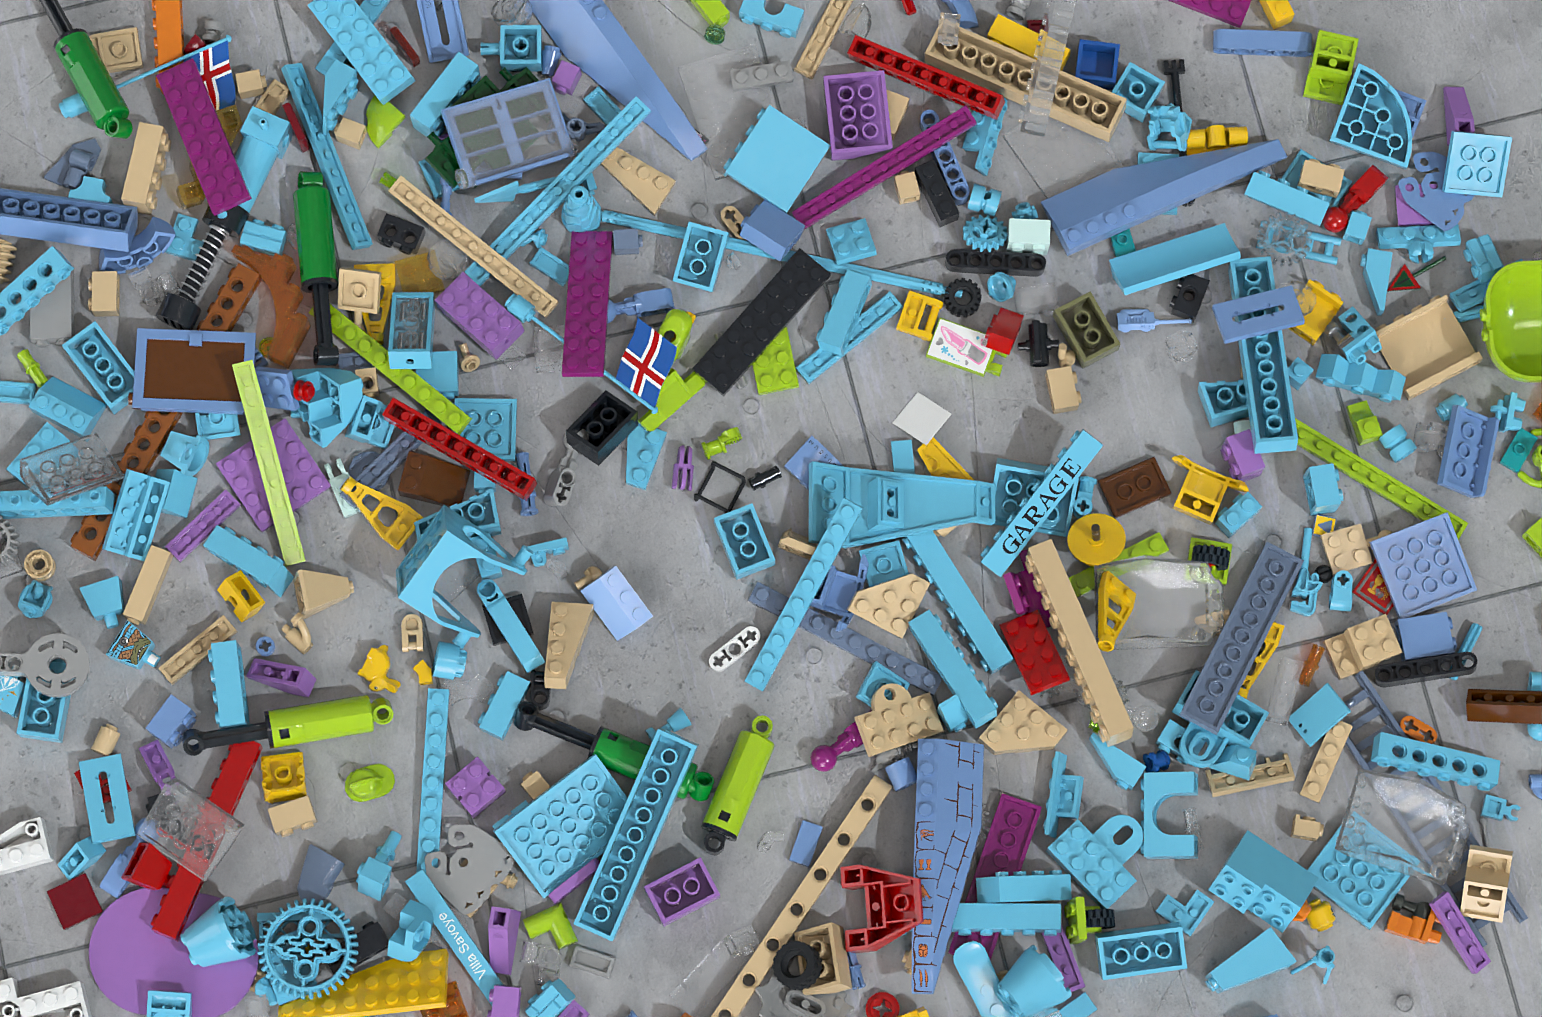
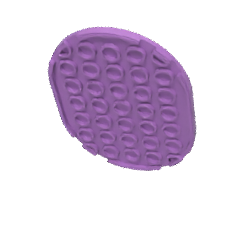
M161 888L160 890L138 889L123 895L109 905L93 929L89 944V962L92 975L98 987L117 1006L129 1012L147 1016L148 990L192 993V1017H218L236 1007L250 991L259 967L257 938L253 941V945L257 950L256 953L246 959L202 967L199 964L193 965L189 959L190 952L187 946L183 944L181 936L177 942L152 930L151 921L155 914H159L162 907L160 906L161 898L164 894L168 893V888ZM199 893L182 934L186 928L222 898Z

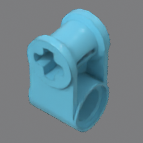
M1341 570L1332 578L1329 610L1351 611L1353 578L1348 571ZM1340 577H1343V580L1347 581L1344 585H1341V582L1337 581Z

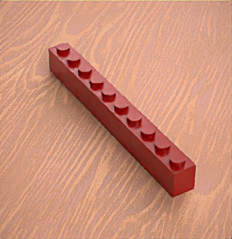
M249 741L229 745L228 751L230 753L227 759L224 758L221 762L220 770L222 771L219 778L215 777L212 783V794L210 797H206L202 807L204 812L202 816L197 817L194 824L196 830L188 845H185L193 850L191 846L192 838L196 835H201L204 837L206 844L211 842L216 847L210 860L207 859L209 853L205 848L200 852H196L209 861L208 864L188 850H186L185 855L180 856L177 862L178 871L176 875L173 874L168 883L170 889L161 898L160 906L162 907L160 912L155 914L151 921L152 930L155 933L178 942L263 749L260 743ZM199 838L195 840L197 848L202 846V840Z

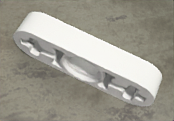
M753 626L746 627L710 656V668L715 672H722L759 643L760 631ZM747 632L751 634L755 632V641L748 640L745 643L748 647L744 648L743 643L738 639L741 637L742 641L747 638ZM738 644L741 647L740 653L732 655L729 652L730 645ZM725 650L726 655L729 658H731V660L728 661V659L725 658L722 661V667H720L719 665L714 666V658L717 657V659H721L724 656L722 652Z

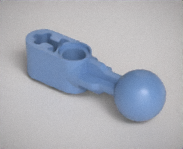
M663 288L640 292L618 303H613L609 299L607 324L612 322L616 315L620 314L646 317L668 313L670 310L675 309L671 289Z
M145 817L137 822L135 826V841L131 846H127L123 854H119L100 884L101 889L117 899L121 897L130 883L121 877L138 844L155 843L161 836L162 832L157 830L158 827H161L158 826L159 822L156 819Z

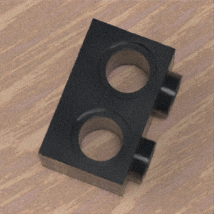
M386 213L377 237L381 241L380 244L385 247L392 248L394 246L399 248V251L404 254L411 255L413 253L417 255L426 232L425 228ZM389 229L396 230L393 236L386 235ZM408 236L415 237V241L412 243L405 242V239Z

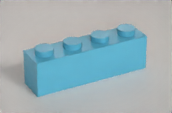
M1259 170V173H1253L1244 196L1318 227L1321 226L1330 203L1326 202L1328 198L1316 194L1315 197L1307 194L1309 190L1297 186L1296 189L1289 186L1288 181L1280 178L1277 181L1270 178L1271 175Z
M850 270L846 271L845 276H841L838 293H835L832 297L831 310L826 312L823 329H820L817 333L816 340L821 350L840 356L844 355L872 287L870 276Z

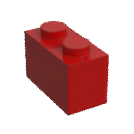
M1000 308L998 315H993L990 326L987 329L985 338L988 339L986 347L1009 355L1020 331L1024 315Z

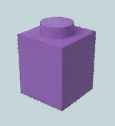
M562 60L552 79L554 90L559 94H569L572 96L582 76L580 67Z

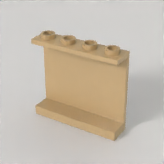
M1437 295L1430 299V303L1424 307L1422 304L1411 310L1412 313L1406 316L1401 314L1394 318L1393 323L1388 326L1382 324L1375 329L1382 346L1380 352L1389 368L1406 377L1403 392L1408 401L1481 363L1483 359L1479 351L1475 352L1448 305L1447 295L1442 297Z

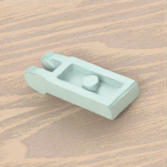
M339 458L336 460V464L342 473L341 475L334 477L331 466L328 463L324 466L344 518H348L361 511L358 507L354 509L340 496L342 492L340 488L350 476Z

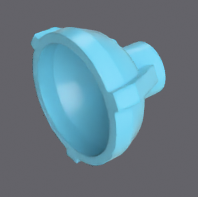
M996 272L989 277L987 282L988 294L996 301L1004 302L1013 297L1016 286L1014 277L1002 272Z

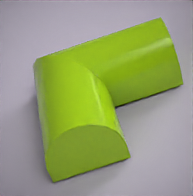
M561 902L522 919L531 939L551 931L559 950L578 942Z

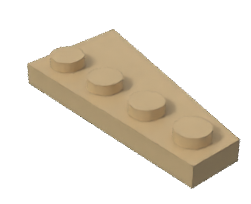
M618 147L601 163L654 216L676 183V180Z

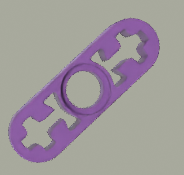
M594 858L548 895L553 903L557 904L596 873L600 861Z

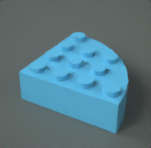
M1359 63L1329 142L1402 169H1407L1412 150L1411 122L1406 107L1397 91L1377 72Z

